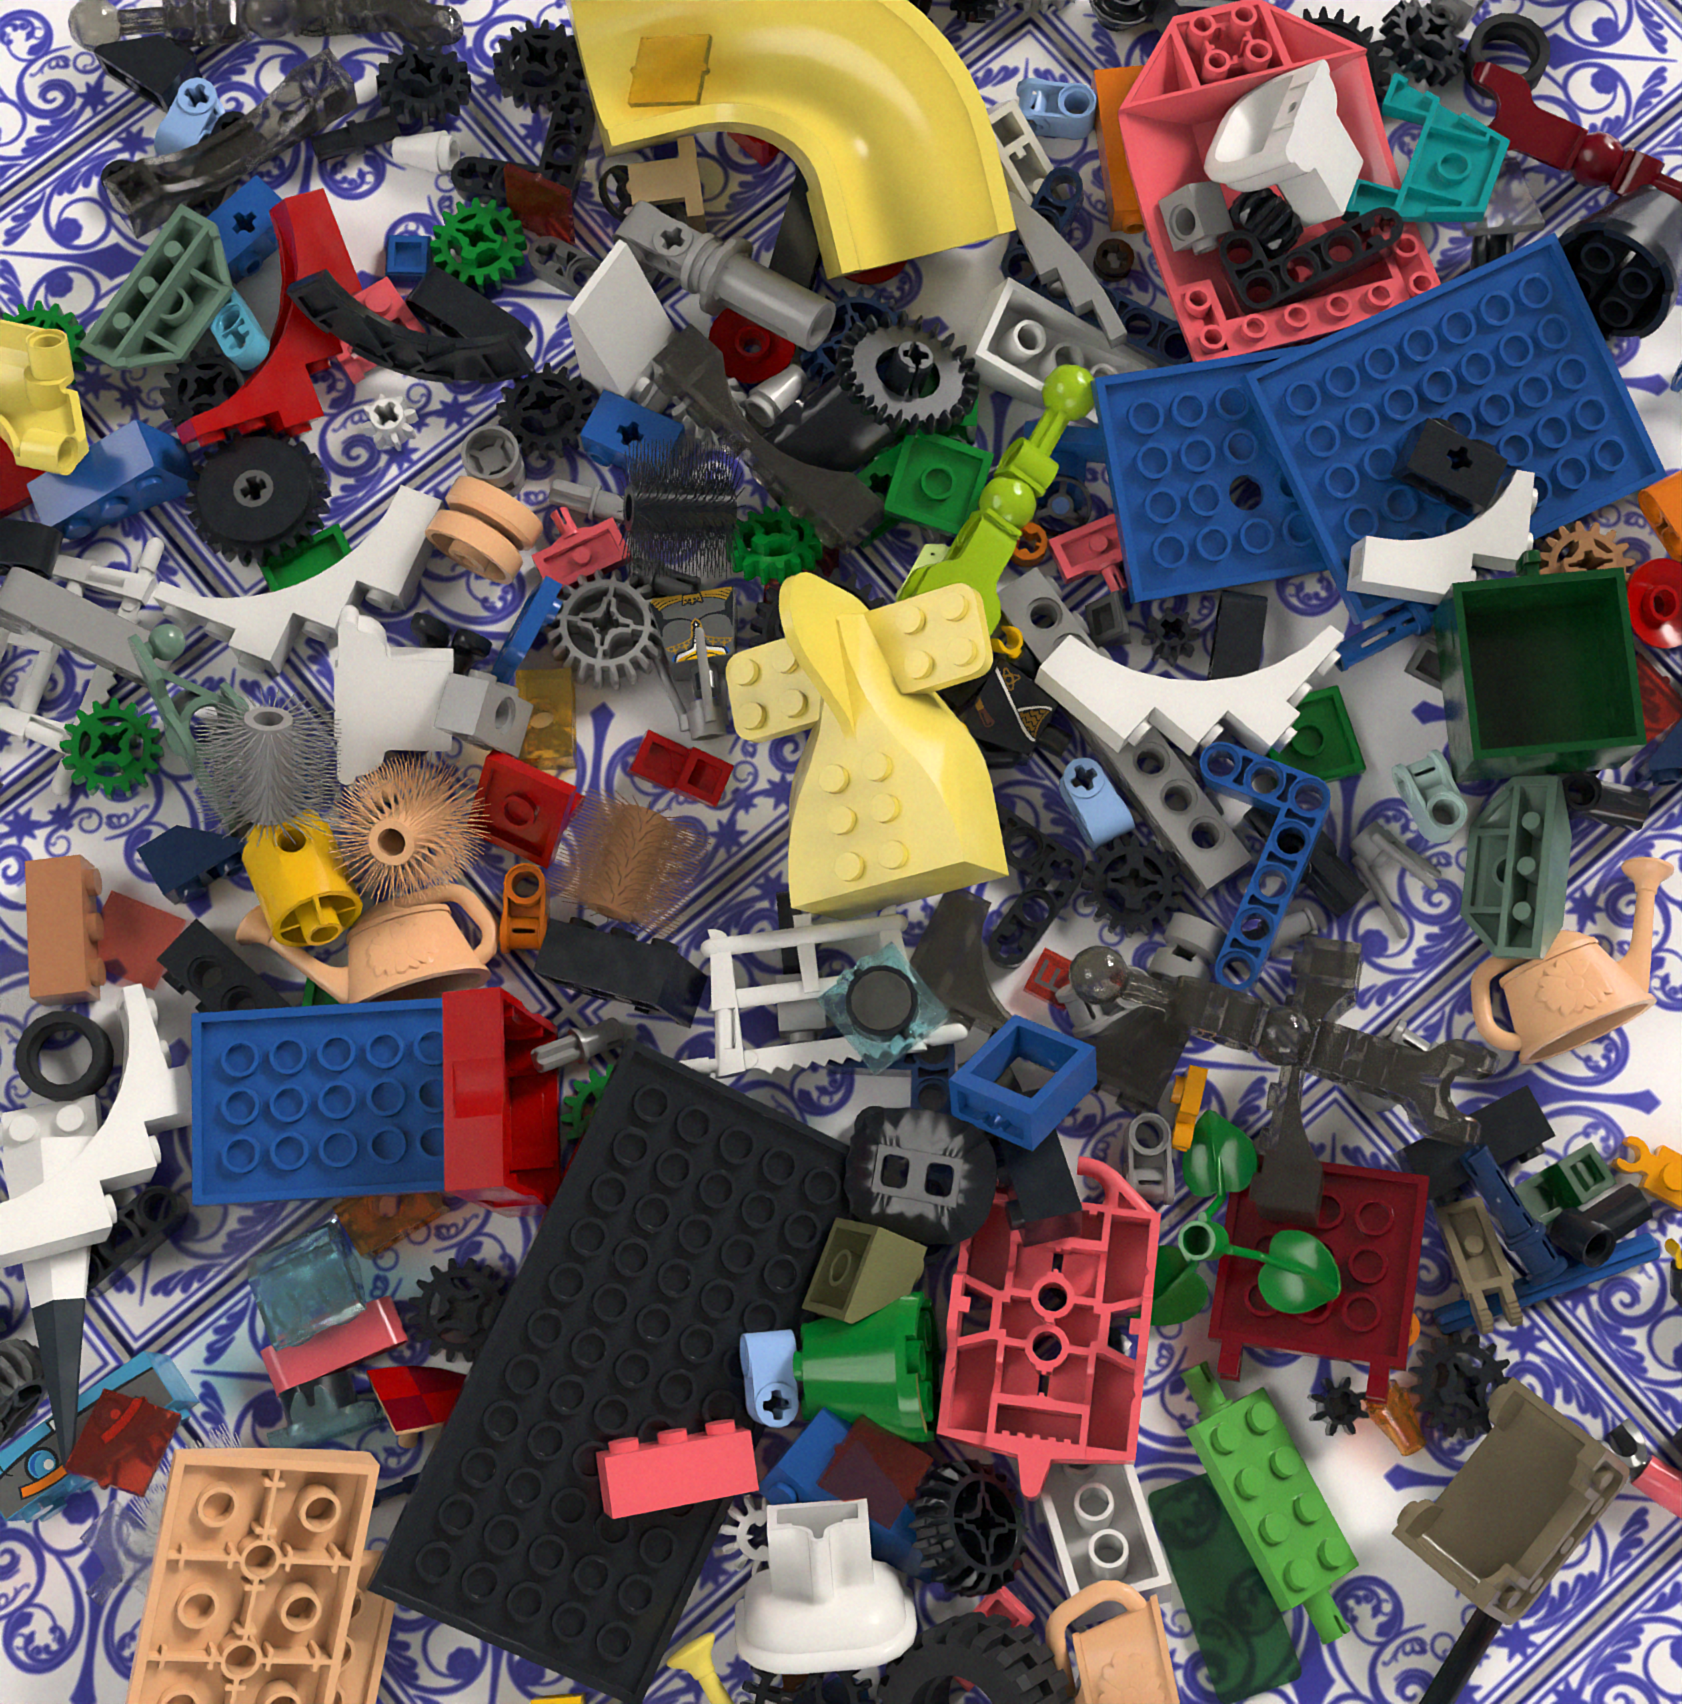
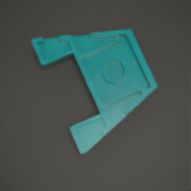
M1394 73L1380 114L1421 125L1423 129L1401 189L1398 190L1357 178L1341 220L1349 222L1373 209L1389 207L1398 212L1403 222H1482L1510 140L1464 112L1460 116L1439 104L1441 98L1428 90L1422 94L1408 85V78Z

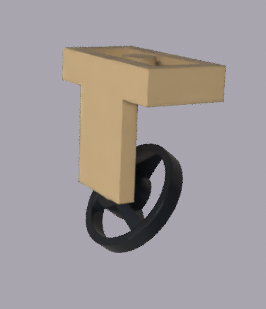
M694 136L677 138L679 158L627 164V166L615 165L609 168L601 176L598 184L599 196L605 209L615 219L623 222L627 216L624 214V211L627 207H634L637 201L648 202L654 207L660 204L685 201L688 226L702 234L707 233ZM610 174H612L618 184L616 187V196L620 201L618 207L612 203L607 192V179Z

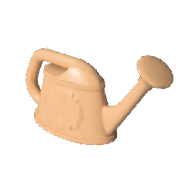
M1636 857L1626 860L1622 864V872L1633 881L1637 895L1630 947L1626 955L1619 961L1615 962L1599 946L1600 943L1595 937H1590L1576 931L1560 930L1543 960L1500 959L1492 956L1478 965L1471 978L1472 1010L1477 1030L1486 1042L1500 1050L1520 1051L1518 1058L1521 1065L1534 1064L1561 1055L1602 1037L1650 1009L1657 1002L1652 993H1648L1655 895H1657V889L1661 882L1674 874V866L1654 857ZM1522 964L1499 980V984L1505 992L1515 1033L1506 1032L1500 1029L1493 1020L1489 988L1490 981L1494 976Z
M450 883L451 886L446 884L447 887L442 884V887L437 885L442 895L435 888L436 895L431 887L432 894L428 888L427 892L423 889L425 899L420 891V897L416 891L417 900L415 893H412V898L411 893L408 894L409 901L405 895L406 907L403 895L401 896V904L400 897L395 898L394 910L393 899L389 900V905L388 900L378 902L376 906L373 905L365 910L346 934L348 966L345 967L328 966L314 958L301 947H288L278 943L271 933L260 905L254 907L242 919L235 938L236 942L241 946L260 943L268 948L271 947L340 1004L442 998V992L480 988L491 977V972L486 964L497 952L500 943V926L494 915L471 890L463 885ZM441 903H458L482 931V939L474 950L452 918L449 906Z
M1101 1580L1085 1587L1061 1603L1050 1614L1045 1626V1643L1055 1655L1051 1659L1058 1671L1063 1669L1069 1680L1065 1690L1068 1697H1074L1075 1704H1180L1157 1594L1150 1596V1600L1146 1602L1130 1585L1118 1580ZM1104 1601L1121 1603L1128 1611L1081 1634L1080 1632L1072 1634L1079 1670L1075 1683L1065 1639L1067 1626L1099 1603Z

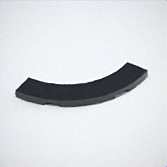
M327 269L291 283L286 291L297 307L326 334L331 332L340 340L352 346L351 351L358 356L403 375L446 384H453L454 380H479L480 384L511 380L530 374L535 366L534 361L512 329L494 335L475 338H446L413 331L379 316L362 305L333 278Z

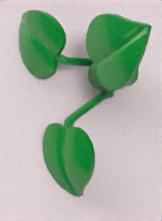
M1213 1110L1205 1111L1196 1122L1191 1147L1187 1149V1152L1184 1151L1182 1170L1186 1185L1193 1194L1200 1197H1209L1217 1193V1197L1205 1212L1198 1214V1220L1190 1221L1181 1228L1178 1235L1179 1248L1170 1245H1158L1150 1325H1175L1195 1317L1205 1305L1208 1297V1286L1205 1280L1194 1272L1199 1267V1260L1214 1261L1221 1258L1224 1254L1266 1263L1258 1276L1259 1289L1266 1302L1281 1312L1304 1313L1338 1298L1341 1292L1338 1266L1329 1250L1316 1237L1299 1230L1280 1231L1272 1238L1269 1254L1229 1244V1237L1225 1228L1219 1223L1211 1221L1213 1215L1226 1201V1191L1241 1192L1248 1188L1257 1174L1259 1165L1258 1152L1251 1138L1243 1130ZM1141 1313L1135 1314V1315H1131V1316H1126V1318H1127V1319H1130V1318L1140 1319V1314H1141Z

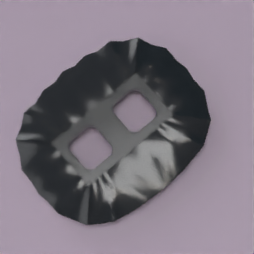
M908 1107L882 1108L880 1111L864 1117L860 1128L850 1137V1152L845 1161L846 1176L843 1188L849 1198L850 1211L862 1223L879 1226L914 1242L929 1245H953L975 1235L985 1223L990 1214L996 1191L997 1162L989 1140L973 1124L951 1115L928 1109ZM891 1154L906 1157L909 1160L907 1184L904 1188L887 1186L883 1181L886 1158ZM933 1163L950 1165L954 1170L952 1190L948 1197L933 1195L927 1189L929 1171Z

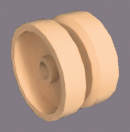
M459 476L445 497L450 510H439L436 512L425 530V535L439 551L467 570L493 582L509 585L513 582L523 565L519 551H528L533 548L543 531L542 522L525 505L501 489L470 476Z

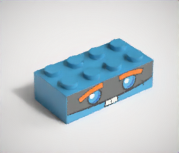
M143 1351L78 1397L75 1468L72 1473L67 1472L62 1465L53 1415L0 1452V1514L5 1521L25 1520L26 1523H30L37 1518L41 1522L47 1521L67 1507L68 1504L64 1499L81 1488L83 1492H87L108 1478L109 1474L106 1469L121 1458L127 1463L144 1453L151 1446L147 1440L162 1429L166 1433H170L186 1423L192 1417L189 1410L200 1402L170 1356Z

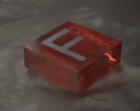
M1045 947L1023 991L1065 1012L1066 1007L1064 1003H1059L1055 994L1065 985L1081 979L1087 968Z

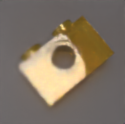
M571 668L516 670V686L513 687L519 689L518 697L534 705L517 759L539 770L577 769L576 682ZM548 712L554 715L553 721L544 728H536L531 725L533 717L538 713Z

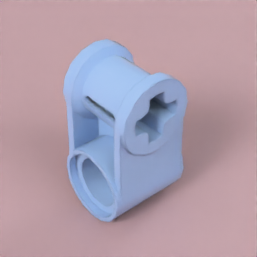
M198 77L183 82L166 117L157 129L154 139L156 153L192 168L196 167L215 122L225 113V108L217 98V92L211 82Z
M1026 78L1018 82L1016 93L1019 97L1018 106L1035 136L1080 140L1092 132L1095 124L1096 95L1090 87L1081 83L1054 82L1040 78ZM1072 109L1082 110L1084 113L1072 114L1068 111Z
M1081 757L1067 765L1059 781V792L1073 815L1083 839L1093 851H1096L1100 846L1103 847L1112 842L1113 838H1119L1135 829L1134 820L1126 804L1115 792L1102 767L1096 761ZM1076 774L1081 780L1086 778L1091 780L1087 791L1082 785L1076 788L1072 785Z
M791 1329L742 1334L740 1338V1360L744 1374L746 1408L754 1421L769 1427L780 1428L786 1426L794 1420L798 1413L797 1381L793 1374V1354L797 1349L795 1337ZM771 1396L780 1397L781 1406L773 1408V1414L763 1409V1401L770 1400Z

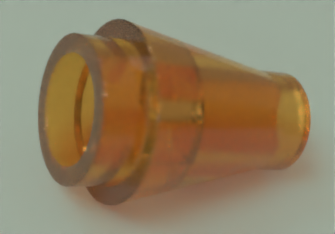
M1390 1379L1387 1406L1367 1403L1366 1397L1362 1399L1366 1405L1364 1411L1370 1415L1369 1418L1397 1447L1402 1456H1409L1427 1444L1407 1388L1400 1387L1395 1379Z

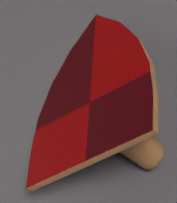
M414 1365L366 1370V1376L395 1436L399 1435L398 1444L403 1448L415 1447L418 1442L419 1432L443 1426L467 1376L463 1373L442 1368Z

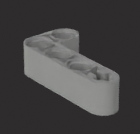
M19 567L11 568L0 587V627L20 635L30 631L147 688L127 638L137 634L145 643L148 641L150 631L35 573ZM156 658L154 662L158 667L169 671L173 660L162 661Z

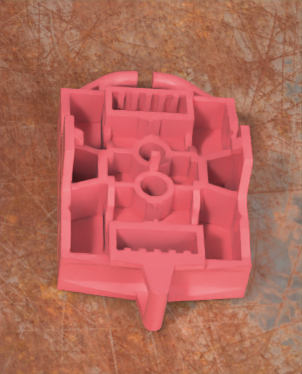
M1083 1156L1078 1157L1077 1175L1087 1176L1099 1182L1104 1189L1105 1198L1102 1204L1081 1202L1083 1208L1081 1235L1024 1248L1019 1230L1011 1231L1007 1222L1005 1202L1009 1201L1006 1189H998L996 1186L990 1214L985 1223L975 1235L960 1242L957 1272L953 1274L946 1326L947 1352L937 1435L940 1439L1018 1459L1021 1491L1024 1498L1028 1501H1036L1040 1498L1052 1464L1135 1465L1161 1213H1157L1116 1170L1102 1161ZM1054 1254L1063 1255L1061 1273H1058V1269H1053L1052 1272ZM1049 1288H1057L1063 1291L1067 1297L1065 1306L1058 1311L1045 1310L1039 1303V1298L1043 1291ZM969 1291L992 1303L990 1327L988 1331L962 1336L965 1313H969L971 1298L967 1297ZM1141 1313L1140 1319L1130 1318L1129 1334L1138 1335L1136 1360L1108 1346L1110 1320ZM1050 1336L1059 1341L1062 1349L1057 1358L1051 1361H1044L1033 1352L1034 1344L1042 1337ZM1040 1375L1049 1376L1047 1397L1039 1392L1038 1396Z

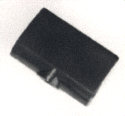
M837 374L808 397L803 396L787 407L775 418V424L739 452L746 466L780 508L783 505L788 506V512L791 514L799 509L807 510L832 490L833 486L842 477L856 471L896 438V435L886 423L880 426L874 423V415L863 416L859 412L861 404H851L847 399L849 392L840 388L838 384L840 377Z

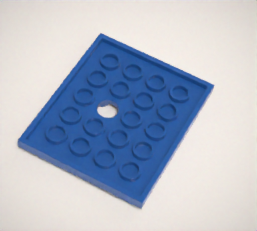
M1310 344L1096 377L1090 381L1131 604L1329 571L1239 379L1257 368ZM1247 476L1251 481L1259 484L1262 496L1260 503L1255 509L1242 510L1231 501L1229 490L1232 482L1237 477Z

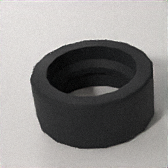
M1499 13L1486 18L1475 28L1465 50L1467 58L1462 62L1465 65L1463 74L1469 86L1481 96L1495 101L1492 94L1474 83L1471 71L1476 62L1485 61L1481 51L1486 43L1494 40H1507L1521 47L1531 61L1528 71L1520 75L1525 78L1532 91L1537 87L1550 59V42L1543 29L1532 19L1517 13Z
M53 1011L35 1019L23 1031L16 1047V1067L21 1080L34 1093L55 1102L73 1101L83 1096L96 1094L106 1084L113 1069L114 1049L108 1034L93 1020L73 1011ZM61 1030H74L81 1033L89 1041L92 1048V1061L87 1072L79 1080L70 1084H55L48 1081L41 1074L38 1066L39 1053L44 1042L54 1033Z

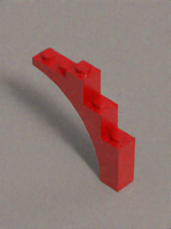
M324 188L284 198L269 210L279 245L282 275L279 313L271 336L269 352L233 396L219 406L194 416L176 427L182 445L198 440L200 447H206L225 440L224 432L239 428L241 435L266 427L267 431L269 428H272L275 434L285 432V434L287 433L290 437L295 438L313 431L311 423L324 416L310 376L331 369L330 361L344 352L338 337L331 332L326 334L297 307L286 291L291 283L323 269H327L333 278L352 297L363 290Z

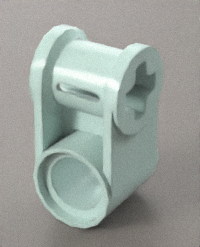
M1435 749L1427 753V758L1407 766L1400 763L1393 766L1391 771L1395 787L1400 797L1406 803L1421 835L1434 843H1444L1452 839L1467 819L1468 808L1452 778L1450 767L1443 754ZM1439 809L1447 812L1452 819V824L1444 825L1437 822L1433 817L1432 810Z

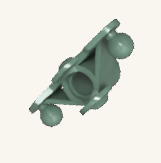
M172 624L158 625L151 631L148 641L145 643L137 634L128 637L130 649L163 722L166 732L165 739L169 748L176 756L182 758L195 782L212 781L211 779H195L210 777L206 774L196 775L208 773L207 770H197L206 769L205 767L195 766L204 765L203 762L195 761H200L201 758L206 757H196H199L198 755H215L210 753L199 754V752L211 751L212 749L195 747H210L211 745L195 743H211L214 741L203 740L197 742L190 732V720L195 712L204 707H214L216 711L226 713V710L218 707V705L244 717L245 714L223 706L226 705L245 713L231 698L250 709L249 705L241 696L236 694L226 681L219 684L222 695L220 696L156 665L154 662L156 658L162 661H171L183 653L186 641L184 634L178 627ZM164 679L186 690L180 691L170 699ZM216 712L217 716L234 719L230 715ZM220 720L228 724H238L228 720ZM217 726V727H216V728H218V729L226 730V729H225L226 727H224V726ZM220 732V734H223V735H226V736H228V735H233L232 733H229V732ZM219 738L208 739V740H216V741H217V740H219ZM226 738L225 740L232 741L234 739ZM231 755L225 756L228 758H234V756ZM196 783L197 786H210V785H215V784H213V783H207V784ZM199 787L200 790L218 789V788H208V787L200 788V787ZM207 791L202 792V793H204V794H216V793L207 792ZM229 795L223 796L222 798L229 799ZM204 796L205 799L215 798V797H212V796H211V797ZM208 800L207 803L216 802L220 800ZM220 807V808H217V809L211 808V810H212V811H216V810L222 809V808H224V807ZM228 807L223 810H232L238 807ZM234 811L216 815L215 817L221 818L225 816H230V814ZM239 815L226 822L222 821L225 818L217 820L219 824L222 826L237 819L245 817V815ZM244 819L223 826L222 829L227 835ZM250 821L245 825H254V823ZM237 829L228 836L239 837V830Z

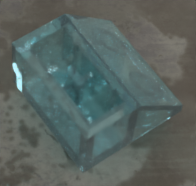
M336 1219L247 1259L248 1282L269 1339L276 1352L288 1346H300L309 1341L314 1334L333 1325L347 1324L353 1321L361 1312L367 1310L360 1263Z

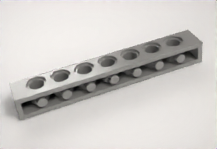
M1037 567L997 592L1001 604L999 625L1018 628L1023 635V646L1027 648L1040 666L1069 635H1072L1100 656L1113 661L1110 654L1103 647L1097 649L1087 636L1089 629L1080 614L1076 611L1070 613L1061 601L1063 594L1055 580L1050 576L1044 578ZM1036 615H1045L1053 621L1054 625L1048 629H1040L1032 623L1031 618ZM1059 703L1062 711L1164 850L1171 852L1170 858L1176 866H1180L1181 873L1200 899H1203L1247 868L1253 859L1249 854L1251 852L1249 842L1238 829L1233 831L1222 818L1224 811L1219 801L1210 792L1204 794L1194 780L1197 778L1194 768L1184 756H1176L1167 744L1170 741L1168 737L1155 726H1152L1146 736L1135 747L1128 742L1117 753ZM1141 758H1151L1158 763L1160 772L1157 774H1146L1140 770L1137 761ZM1169 794L1180 795L1186 801L1187 809L1184 811L1171 810L1166 805L1164 797ZM1195 831L1209 833L1214 840V847L1209 849L1198 847L1192 839V833Z

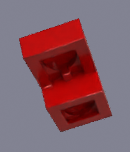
M648 729L644 733L627 773L685 798L715 808L719 803L734 765L694 746L689 749Z

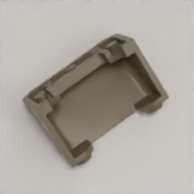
M1514 1377L1507 1384L1499 1386L1490 1396L1487 1404L1490 1409L1488 1418L1494 1424V1427L1435 1503L1430 1499L1408 1503L1398 1515V1525L1391 1533L1478 1608L1505 1625L1516 1623L1531 1608L1620 1493L1630 1473L1629 1467L1609 1449Z

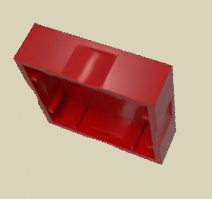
M501 987L442 992L445 1192L506 1218L543 1215L561 1179L559 1067L544 1073H538L534 1068L530 1053L539 1046L558 1040V1026L539 1013L533 1014L529 1012L522 1001Z

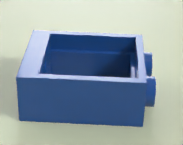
M1014 1014L949 1079L951 1114L953 1117L967 1121L980 1129L1034 1151L1097 1084L1096 1047ZM1018 1057L1057 1072L1032 1098L993 1083Z

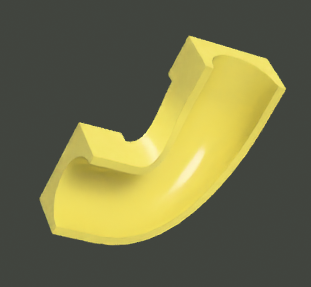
M565 0L606 158L674 142L679 137H687L704 132L741 133L773 144L795 162L807 182L809 191L806 192L827 281L991 240L1017 230L995 135L985 103L969 70L950 42L925 14L908 0Z

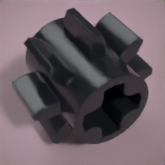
M1166 607L1160 620L1149 616L1146 626L1153 633L1143 635L1141 645H1151L1153 651L1152 662L1161 658L1169 660L1170 666L1175 667L1178 656L1181 653L1188 658L1193 656L1195 648L1187 641L1196 640L1200 629L1190 628L1188 623L1189 612L1181 616L1172 614L1170 607ZM1171 632L1178 636L1171 639L1170 642L1163 638V635L1168 636Z
M1343 1377L1338 1388L1334 1387L1329 1378L1321 1379V1386L1324 1391L1320 1395L1309 1394L1307 1396L1308 1400L1316 1403V1413L1312 1414L1309 1420H1322L1326 1423V1436H1333L1337 1431L1338 1425H1342L1344 1432L1348 1435L1356 1434V1428L1352 1422L1357 1418L1367 1419L1370 1416L1366 1411L1361 1410L1360 1400L1365 1399L1366 1391L1355 1393L1349 1389L1351 1386L1350 1377ZM1342 1395L1341 1404L1348 1407L1347 1414L1337 1415L1334 1418L1335 1409L1328 1406L1329 1399L1339 1398Z

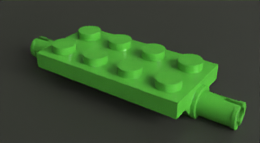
M1206 1360L1180 1374L1181 1379L1184 1380L1201 1412L1197 1416L1199 1422L1186 1429L1185 1432L1280 1612L1303 1604L1321 1638L1322 1644L1333 1642L1342 1637L1343 1634H1347L1351 1629L1345 1623L1328 1590L1332 1588L1331 1583L1358 1567L1359 1563L1265 1388L1261 1387L1234 1402L1231 1398L1226 1400Z

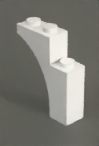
M1516 470L1501 480L1486 509L1482 510L1465 527L1454 532L1421 540H1393L1365 536L1351 546L1347 591L1439 605L1452 583L1476 581V570L1472 566L1507 572L1516 568L1515 563L1521 554L1533 548V534L1529 532L1530 515L1535 511L1538 500L1537 489L1533 488L1535 473Z

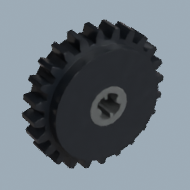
M269 428L265 437H261L257 430L251 432L250 437L242 438L238 431L234 432L233 442L226 444L224 441H220L217 443L219 450L215 454L209 451L203 453L208 461L205 466L194 465L193 470L198 476L199 481L192 480L187 482V487L194 494V496L185 498V503L193 511L188 515V518L193 526L197 527L195 532L202 542L207 541V546L214 554L221 551V554L229 563L237 555L243 567H248L252 558H256L261 567H266L268 557L273 555L280 564L284 563L285 556L283 552L290 549L295 555H300L301 551L297 544L302 540L313 544L314 539L310 534L312 528L324 529L325 525L319 514H330L331 510L327 502L323 500L332 497V492L325 483L329 480L324 468L320 467L322 464L316 453L310 454V450L304 441L296 444L294 438L290 437L287 433L279 440L278 435L275 434L272 428Z

